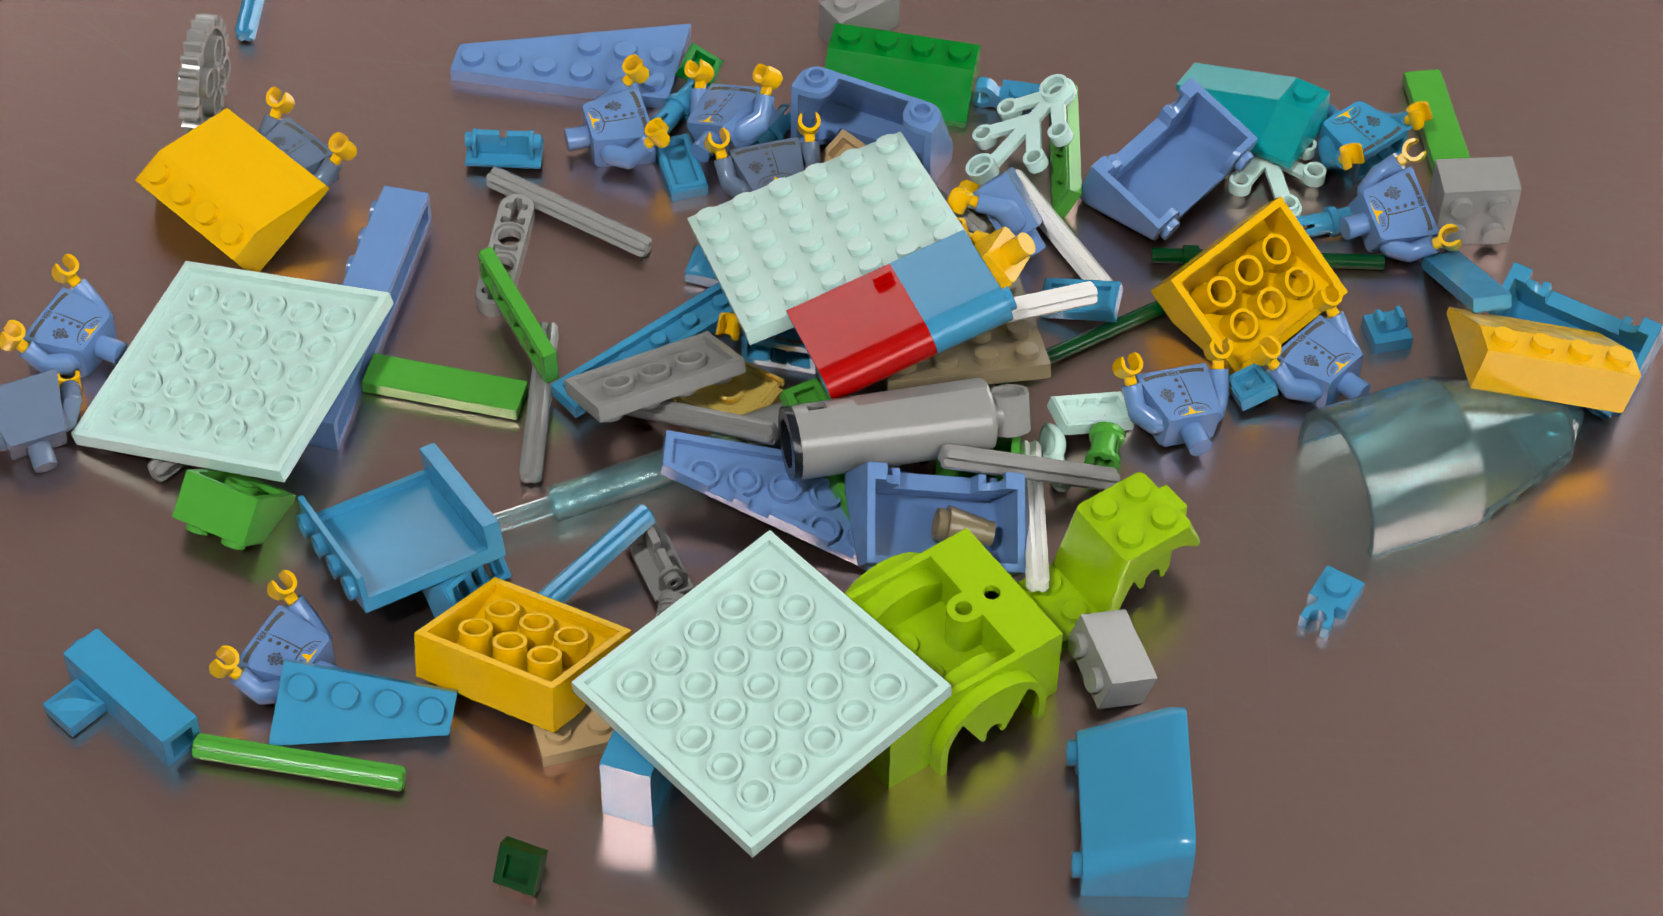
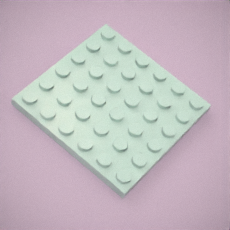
M901 131L895 134L883 135L875 142L861 148L846 150L840 156L824 163L812 164L804 171L787 178H777L770 182L769 185L755 191L740 193L732 200L718 206L703 208L697 214L687 218L690 228L750 345L794 328L786 310L961 230L965 231Z
M186 261L71 432V435L76 445L285 483L394 303L389 292Z
M770 530L572 681L573 692L752 858L951 696V685Z

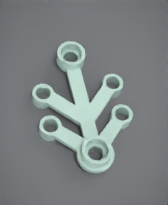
M1054 74L1043 80L1039 87V92L1016 99L1007 98L1001 101L997 106V113L1002 122L978 126L973 131L972 138L979 149L987 150L997 143L999 137L1009 136L991 155L988 153L977 154L967 162L965 170L970 180L981 186L999 174V167L1025 139L1026 153L1023 156V162L1026 168L1033 174L1045 170L1049 160L1042 149L1041 122L1051 112L1052 125L1047 131L1051 142L1056 147H1062L1071 142L1073 132L1067 123L1066 106L1076 95V86L1073 81L1062 74ZM1034 108L1029 114L1022 115L1023 110Z
M1315 139L1303 152L1299 160L1306 161L1315 156L1317 146ZM1256 155L1243 171H1236L1230 175L1228 189L1235 196H1246L1251 192L1252 184L1265 171L1274 199L1281 196L1293 214L1301 216L1302 205L1296 196L1289 193L1282 171L1303 180L1304 184L1309 187H1320L1325 182L1327 170L1319 162H1309L1305 165L1299 161H1296L1291 169H1287Z

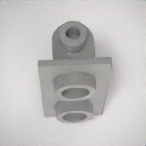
M657 521L628 546L655 603L658 602L659 596L664 592L675 591L683 594L694 588L664 526L660 527Z

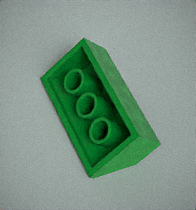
M835 23L827 48L825 68L930 102L938 107L947 126L966 128L975 95L976 81L979 77L981 45Z

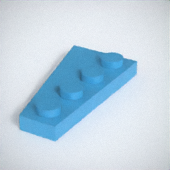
M285 658L268 744L282 746L446 736L450 734L458 690Z

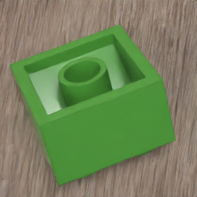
M208 468L186 470L172 517L185 522V529L190 532L206 536L211 533L221 537L220 543L224 546L236 550H245L246 546L264 543L293 505L296 495L246 475Z

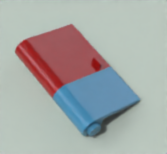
M961 230L790 308L786 312L814 363L829 399L846 397L1012 321V311L1017 309V304L1008 286L1000 288L966 232Z

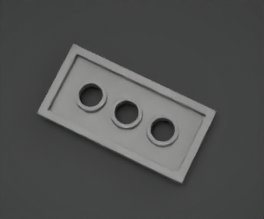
M709 331L566 378L564 379L566 394L600 423L614 422L621 419L624 414L639 409L655 408L660 402L674 397L690 396L697 389L712 384H725L731 381L732 377L746 373L744 358Z

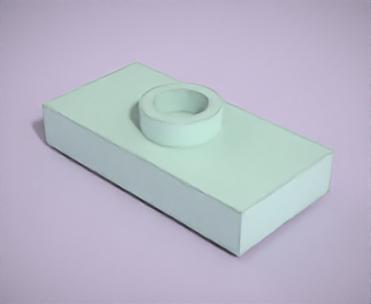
M1121 391L1051 396L1047 404L1051 416L1064 435L1088 434L1094 424L1104 421L1113 422L1122 427L1124 431L1133 430L1135 425L1128 416L1124 396Z

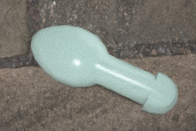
M1045 423L1041 427L1038 441L1041 445L1042 457L1065 460L1064 453L1067 445L1065 435L1057 425ZM1051 483L1057 492H1066L1071 488V486Z

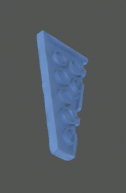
M691 23L459 44L450 69L451 80L595 100L606 92L619 76L624 77L626 75L622 69V64L628 56L636 54L643 60V65L649 70V78L644 83L638 84L634 82L632 85L639 88L645 107L661 109L664 106L665 99L674 93L679 77L675 73L688 47L691 37Z
M666 430L663 440L660 474L858 566L851 523L839 505L841 502L839 496L836 500L829 487L830 482L827 478L818 477L791 481L786 473L781 449ZM900 470L901 473H909V471Z

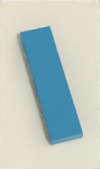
M1460 251L1437 253L1422 258V269L1473 313L1505 310L1512 307V294Z

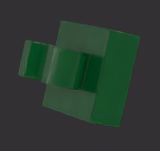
M506 836L499 845L493 882L534 897L541 889L548 850Z

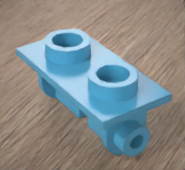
M473 128L472 132H465V147H467L465 166L541 169L544 139H542V134H535V130H507L506 138L500 137V130Z

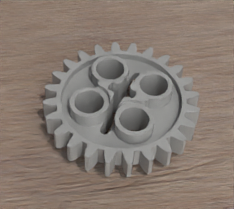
M196 14L195 20H191V29L187 28V41H183L184 54L180 55L182 66L178 71L177 91L180 95L177 106H181L179 119H183L181 127L185 128V134L225 108L224 95L228 94L226 84L230 78V58L228 56L230 46H227L229 33H225L226 23H223V17H219V15Z

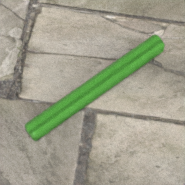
M203 733L197 734L192 744V756L200 760L396 792L402 791L406 783L407 771L404 766Z

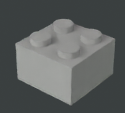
M1513 156L1436 159L1427 204L1438 230L1446 224H1454L1459 228V231L1448 234L1445 242L1450 243L1461 239L1462 245L1509 243L1522 191Z

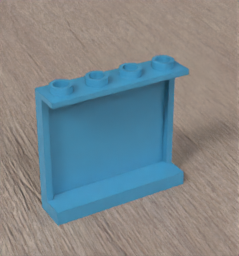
M435 443L419 448L424 470L317 513L303 495L297 497L301 514L296 515V520L305 539L311 537L313 548L319 559L325 557L332 577L335 580L340 578L347 598L350 601L356 599L365 613L506 556L499 521Z

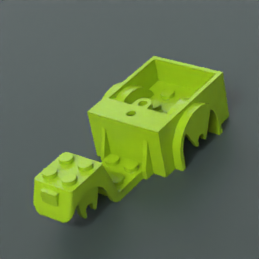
M1136 472L1080 503L1076 508L1053 563L1049 565V588L1043 593L1038 590L1035 592L1029 591L1026 587V578L1016 582L968 528L922 553H901L881 561L861 575L845 591L844 594L951 685V696L868 763L888 789L929 765L939 777L947 773L948 753L951 744L963 726L983 742L987 738L988 730L995 724L1000 730L1006 728L1021 701L1037 720L1045 717L1046 698L1057 692L1061 652L1068 649L1067 638L1080 615L1119 610L1133 582L1141 589L1144 587L1146 577L1155 570L1160 577L1164 576L1170 566L1172 550L1183 546L1196 547L1199 545V536L1190 520L1186 517L1188 506L1167 484L1158 488L1146 474Z

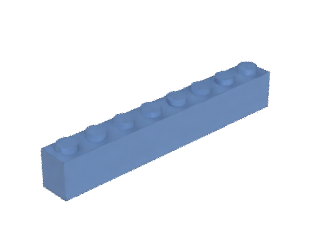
M384 185L379 199L373 200L371 204L368 225L366 228H361L355 256H349L346 264V277L343 284L338 283V285L389 292L394 304L308 445L333 450L339 449L361 395L363 377L373 354L379 351L432 221L429 193Z

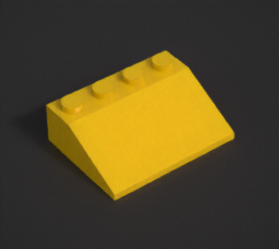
M228 108L159 150L135 179L137 183L241 268L260 272L330 189Z
M1280 196L1247 216L1154 287L1151 293L1173 324L1202 350H1204L1207 342L1214 338V349L1218 354L1222 355L1223 340L1229 338L1232 341L1233 352L1224 359V368H1228L1231 375L1254 364L1251 354L1255 348L1260 346L1259 343L1267 336H1273L1282 345L1319 316L1322 311L1317 310L1312 302L1315 293L1322 290L1329 300L1325 288L1330 284L1338 285L1342 290L1343 296L1348 291L1284 199Z
M1449 307L1446 314L1470 388L1623 413L1641 378V373L1632 350L1598 332L1482 312L1473 313L1471 310Z
M494 577L414 633L416 677L439 687L458 690V694L472 701L480 702L506 715L514 716L543 730L555 733L581 713L586 705L573 692L572 681L631 637L632 630Z

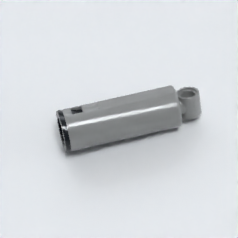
M972 378L782 406L778 413V430L786 473L791 481L845 474L866 462L888 463V467L937 460L941 446L944 444L992 450L996 446L997 437H1018L1029 433L1031 430L1028 388L1017 384H1005L990 388L985 380Z

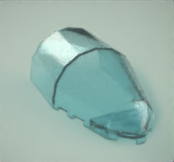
M1426 376L1306 413L1298 440L1303 445L1336 434H1341L1346 440L1359 466L1367 492L1371 517L1368 554L1372 559L1484 524L1491 519L1492 513L1506 503L1508 505L1512 504L1518 499L1519 494L1531 485L1537 486L1571 462L1583 425L1584 412L1579 406L1472 389L1467 378Z

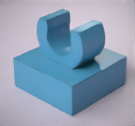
M1396 306L1395 310L1382 312L1381 309H1377L1373 314L1363 315L1361 327L1373 355L1411 348L1413 336L1401 306Z

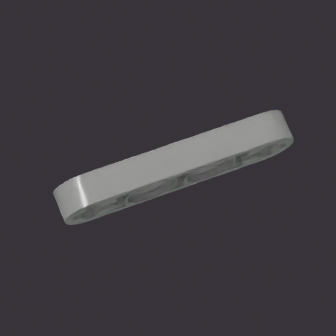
M512 194L501 201L488 247L493 248L501 263L512 268L507 273L516 287L535 223L534 203L531 198L522 194ZM516 211H520L517 223L512 222V216L516 214ZM508 236H513L519 239V241L513 245H504L500 243L501 239ZM479 276L476 287V301L479 312L488 317L502 316L503 314L495 301L491 300L492 296L481 280V276Z

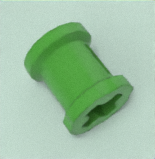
M1104 421L1094 424L1089 432L1091 448L1087 452L1084 463L1113 467L1118 472L1121 464V459L1118 455L1119 448L1124 444L1126 436L1124 429L1113 422Z

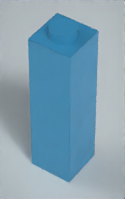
M98 628L84 638L76 640L69 649L63 652L70 679L74 681L77 678L105 703L107 712L167 767L172 766L192 750L193 740L197 734L201 733L197 716Z

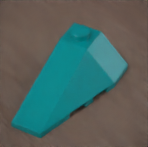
M1194 63L1176 84V90L1178 91L1192 77L1258 138L1251 150L1253 153L1287 169L1292 168L1319 134L1322 123L1327 119L1330 91L1297 77Z

